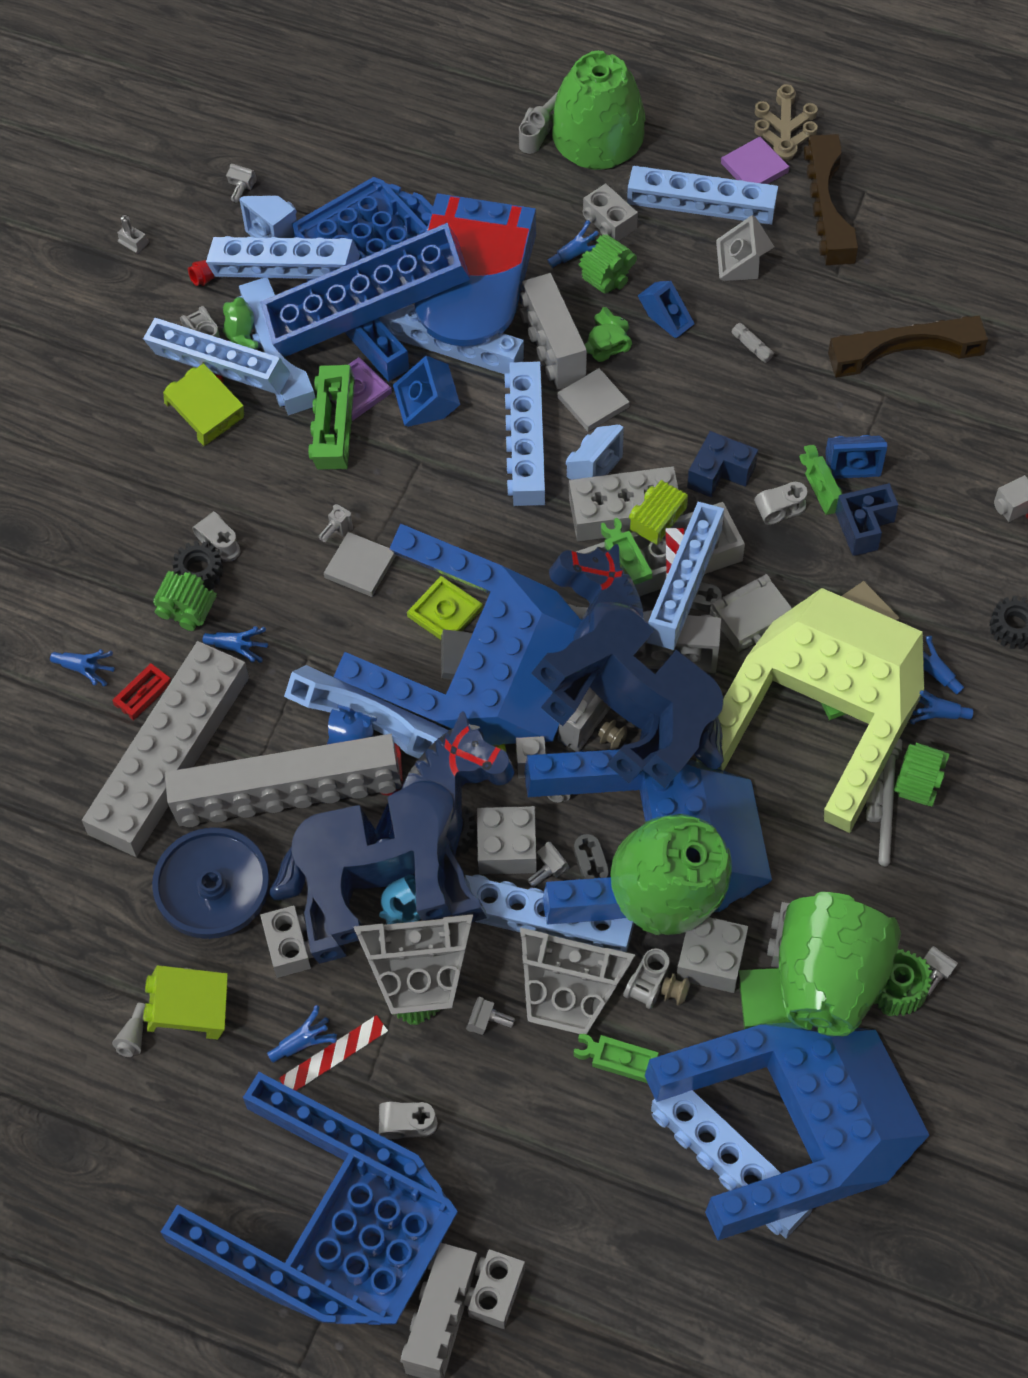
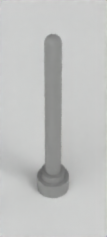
M557 93L544 106H537L528 114V121L533 127L542 128L549 121V113L555 107Z
M901 739L898 740L883 771V810L879 843V864L883 867L890 864L895 761L902 753Z

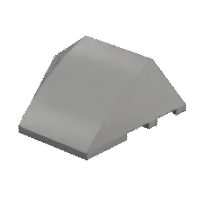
M473 915L387 925L354 926V930L391 1014L452 1008Z
M520 927L528 1022L587 1035L635 957V954L597 947Z

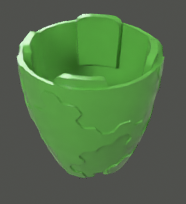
M591 51L574 64L558 90L552 122L553 141L559 152L578 166L588 169H609L630 159L642 145L645 122L643 102L635 79L623 60L613 54L607 55L604 51Z
M683 814L665 815L645 822V824L624 839L613 858L611 887L620 911L629 921H633L636 925L643 928L644 931L655 935L681 934L693 930L720 907L725 899L732 873L730 850L713 825L694 816ZM688 848H694L700 853V861L698 863L688 860L686 856Z
M819 892L815 896L792 901L786 909L781 945L779 947L780 986L787 1018L796 1026L806 1030H811L812 1026L818 1027V1033L827 1036L843 1037L854 1032L861 1024L862 1019L868 1013L878 995L882 993L893 970V962L901 938V931L895 917H887L869 906L855 902L851 896L840 893Z

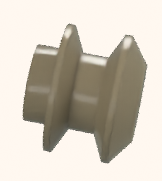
M612 720L610 723L605 722L598 734L601 737L600 744L608 741L611 743V750L620 748L627 738V727L617 728L616 720Z
M675 973L672 974L671 978L666 977L661 989V994L665 995L664 1001L666 1002L672 997L676 999L677 1006L685 1002L690 988L688 978L686 977L682 982L676 980Z

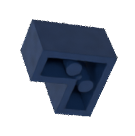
M710 431L688 471L687 488L712 497L721 478L746 487L756 468L758 449Z
M890 483L838 496L835 513L852 556L878 550L882 535L879 526L895 522L898 502Z

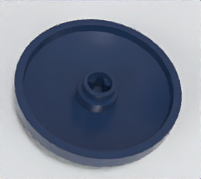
M204 828L183 835L164 851L154 870L152 890L161 915L173 928L195 938L213 939L233 934L254 920L266 902L270 879L263 854L249 838L241 833L225 828Z

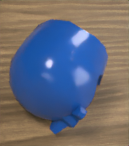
M338 705L340 711L331 710L328 722L329 739L327 745L373 737L374 729L372 722L377 721V717L363 712H356L352 708Z

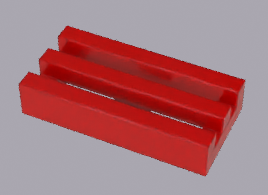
M150 663L112 700L113 704L117 708H121L122 712L128 714L134 721L167 689L171 678ZM153 674L156 675L146 685H143ZM137 691V694L125 704L124 702Z

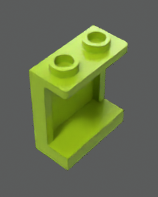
M204 363L197 368H191L185 374V377L178 382L170 383L163 392L166 406L172 405L197 432V440L203 446H206L244 418V405Z
M157 965L152 975L147 976L145 992L150 993L149 1003L145 1004L143 1021L148 1022L147 1031L154 1032L156 1027L206 1032L207 1039H219L225 1029L227 973Z

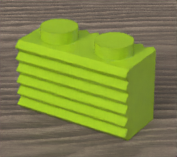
M660 480L656 487H649L641 506L635 505L629 515V519H631L630 530L659 545L666 535V528L674 526V523L677 522L678 518L686 510L688 495Z

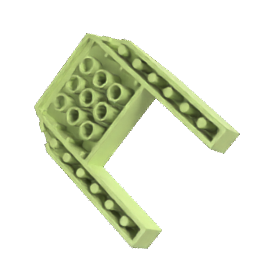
M821 588L773 621L742 664L723 699V708L718 716L723 733L722 751L724 762L718 769L724 770L772 681L866 722L869 725L824 809L825 822L850 833L921 698L920 691H924L923 632Z

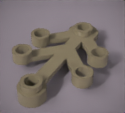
M788 84L782 85L777 90L776 102L781 106V120L769 111L770 106L767 102L760 101L755 105V115L763 119L755 122L754 132L774 146L773 150L783 161L793 159L797 153V146L806 141L809 136L816 135L818 128L815 122L808 121L815 119L817 116L818 108L812 103L804 105L803 112L791 120V105L795 102L796 91ZM769 124L781 133V138L769 130ZM803 125V131L790 139L791 132Z

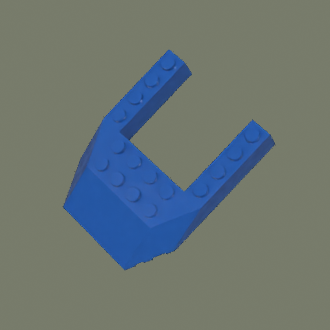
M372 177L292 223L294 236L304 239H352L360 253V260L426 232L433 206L418 193L409 194L401 191V187L397 185L387 184L384 180ZM378 318L345 332L388 382L409 370L408 351Z
M400 524L390 546V550L395 555L489 593V597L446 695L347 652H344L334 678L451 729L454 728L459 714L464 711L470 725L479 726L484 735V741L490 745L515 744L516 738L544 736L545 742H553L559 728V723L541 708L553 692L531 673L547 653L562 651L574 641V634L581 619L557 591L502 565Z
M619 750L527 755L524 776L528 797L640 790L645 822L665 815L683 814L700 818L713 825L725 841L732 858L729 889L722 904L714 912L724 910L735 900L743 899L751 894L754 889L761 888L771 882L769 863L750 779L724 770L711 769L703 763L689 759L681 771L664 788L645 771H642L630 783L624 780L607 765ZM688 848L686 850V856L689 861L693 863L700 861V853L696 849ZM611 877L546 882L543 904L547 925L626 918L620 911V907L615 899L611 887Z
M792 1022L760 1024L649 1059L645 1078L656 1102L767 1067L813 1162L812 1164L711 1197L705 1213L718 1241L886 1184L912 1156L914 1151L928 1138L929 1133L876 1030L857 1027L848 1036L834 1037L818 1033V1027L812 1026L811 1030H806Z
M258 1072L243 1096L247 1109L344 1160L291 1254L284 1263L179 1205L175 1207L161 1230V1234L167 1243L270 1300L322 1323L396 1325L458 1211L443 1193L442 1188L434 1180L417 1154Z

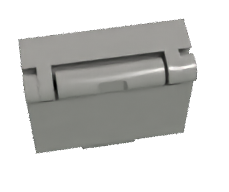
M765 574L711 603L710 615L721 618L720 629L735 649L740 652L757 643L771 623L792 608L772 583L770 577Z
M590 687L569 720L563 726L559 724L557 741L576 752H580L594 732V729L610 710V707Z

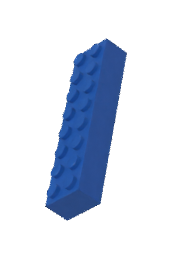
M445 223L265 299L260 303L272 345L283 357H286L471 279L457 236L449 224Z

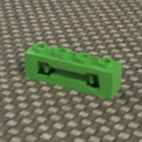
M350 365L319 366V376H315L317 398L313 399L315 421L311 422L313 444L309 445V458L314 461L317 470L348 469L355 377ZM330 394L332 400H337L334 428L337 433V441L335 434H329L332 404L329 400Z

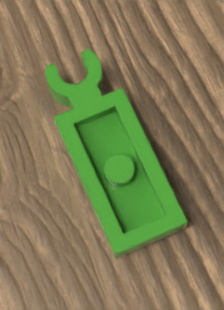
M804 446L806 454H800L799 457L801 463L807 467L805 475L825 515L834 514L836 512L838 496L842 495V490L837 486L832 476V471L827 466L823 456L818 457L816 446Z
M614 518V529H608L605 523H601V534L606 538L604 543L606 550H610L615 544H618L620 563L628 572L634 585L652 579L653 573L630 531L621 532V521L618 518Z
M579 1034L578 1042L585 1043L588 1047L585 1050L574 1049V1056L578 1059L594 1058L592 1067L648 1083L645 1073L649 1059L659 1055V1052L602 1035L599 1043L593 1042L589 1035Z

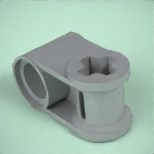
M530 107L527 110L525 118L519 126V149L522 152L531 154L540 149L546 135L551 130L553 122L552 113H549V121L542 128H535L528 121V114L534 108Z
M204 306L199 307L198 311L188 316L183 315L180 317L183 327L220 338L218 327Z
M790 482L789 484L760 492L754 501L764 523L771 525L802 514L806 509L807 488L800 482Z
M213 511L192 527L193 532L201 543L203 541L208 542L209 547L212 544L216 551L218 550L222 561L230 562L237 559L240 555V546L236 542L235 532L216 512Z
M651 949L646 952L636 972L632 975L623 995L625 998L632 997L646 1004V1008L652 1009L660 994L663 982L669 973V957L666 952L661 949ZM652 962H660L664 967L655 971L650 969L648 965Z
M385 1102L379 1105V1135L386 1139L428 1137L434 1134L437 1129V1117L435 1116L434 1109L428 1103ZM426 1115L427 1119H425L424 1124H419L418 1121L421 1120V1116Z

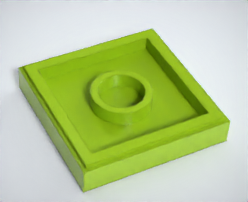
M440 576L407 611V617L441 640L443 629L462 632L482 611L483 604Z

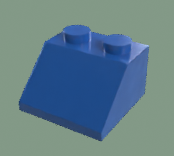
M429 356L421 359L393 384L403 423L407 427L444 419L460 405L449 365Z
M870 435L828 438L825 455L827 466L830 467L833 478L881 477L887 451V442L881 436Z

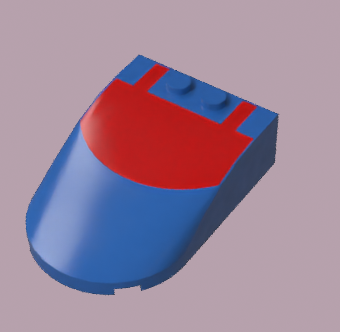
M437 193L427 231L445 223L449 224L457 236L471 280L416 302V316L418 321L427 329V333L443 343L454 346L486 343V339L496 334L501 335L514 319L520 292L522 291V281L525 279L536 237V208Z

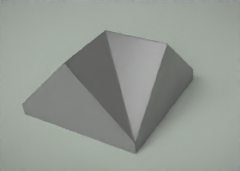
M750 216L716 240L719 278L722 281L758 279L759 258L774 248V245L755 216Z

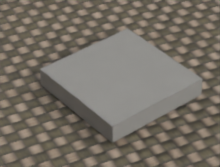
M600 368L558 392V399L587 432L629 408L630 403Z
M348 532L324 571V578L372 597L396 555L388 547Z

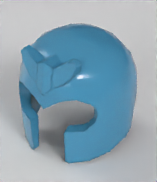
M409 874L392 882L382 893L381 906L383 911L380 912L379 916L386 919L387 924L422 920L416 910L414 875Z

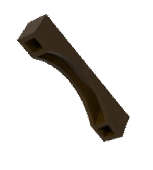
M839 134L809 136L808 146H804V159L809 161V165H807V178L812 179L810 197L815 198L813 215L818 217L816 234L821 236L819 253L820 256H824L825 266L855 264L858 250L855 228L848 224L837 212L828 191V185L840 166L842 151Z
M980 315L965 316L953 320H939L933 323L913 324L911 326L888 328L873 332L866 331L847 336L840 335L830 339L828 355L834 376L837 378L861 374L867 366L879 358L904 350H933L949 354L958 359L981 356L985 353L988 338Z

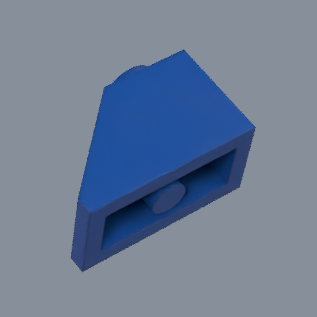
M672 281L655 282L638 295L648 316L674 338H677L695 324Z

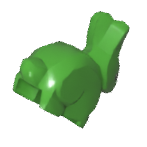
M242 297L234 299L231 303H224L223 313L225 315L223 333L230 342L254 350L257 349L258 342L250 338L254 324V315L251 307Z
M603 307L601 312L594 317L595 323L599 326H595L592 329L585 344L587 354H591L598 362L609 359L610 355L622 351L627 352L632 345L630 337L626 334L630 328L628 322L619 316H613L607 307Z

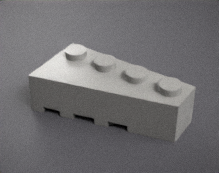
M444 1243L440 1244L438 1252L435 1253L428 1266V1270H431L428 1282L424 1281L419 1295L421 1303L418 1312H415L410 1325L411 1333L402 1351L400 1362L403 1363L406 1374L419 1378L445 1377L464 1311L465 1299L478 1262L476 1252Z

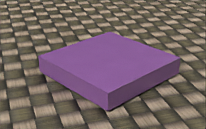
M761 137L752 140L721 158V164L736 180L769 184L789 172V166Z
M359 357L348 364L351 366L355 377L352 421L392 393L391 387ZM330 394L329 399L336 405L337 400H332V396Z

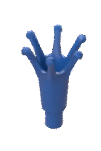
M586 220L583 229L572 241L560 248L557 254L547 259L551 268L561 262L566 263L586 251L591 252L592 248H595L596 245L587 246V244L595 240V236L599 234L598 231H595L586 238L582 237L590 224L589 220Z
M254 626L253 629L241 633H205L203 636L204 644L236 651L246 656L252 663L255 662V659L262 663L263 659L251 652L249 648L252 646L268 647V643L254 642L250 639L251 636L265 632V627L258 630V627Z
M926 636L931 656L923 651L924 670L943 686L947 685L957 695L964 686L955 678L956 675L939 657L933 645L932 636Z
M100 649L96 653L86 655L53 652L50 656L52 663L61 664L64 668L80 672L89 678L93 685H97L98 681L102 683V686L107 685L105 680L94 673L96 669L111 672L115 670L114 667L104 666L97 662L98 659L112 656V651L103 654L104 651Z
M921 690L920 695L924 698H920L918 702L924 704V708L913 711L912 715L922 716L911 719L910 723L915 724V722L930 718L972 719L973 709L961 707L958 703L938 698L926 690Z
M318 1005L314 1006L313 1012L300 1028L280 1041L279 1046L267 1052L273 1063L285 1055L289 1057L311 1045L337 1042V1034L316 1036L318 1033L328 1029L324 1025L329 1021L327 1017L323 1018L318 1024L310 1026L319 1013Z

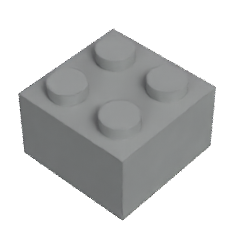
M535 806L477 808L479 875L536 873Z
M708 917L702 924L693 930L687 931L680 955L676 980L683 981L687 977L689 983L734 993L748 926Z

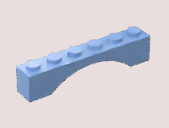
M261 278L240 285V297L244 298L253 311L254 324L252 330L254 329L255 334L252 337L253 340L258 342L257 349L261 348L264 353L279 357L291 373L280 394H275L279 407L284 406L288 415L312 408L315 394L306 371L295 367L284 359L272 345L260 303L265 299L275 296L268 278Z
M307 665L291 673L284 697L307 708L331 713L332 709L340 711L338 705L352 708L356 712L375 716L377 721L372 722L373 729L383 735L392 734L393 742L405 753L417 759L438 738L449 731Z

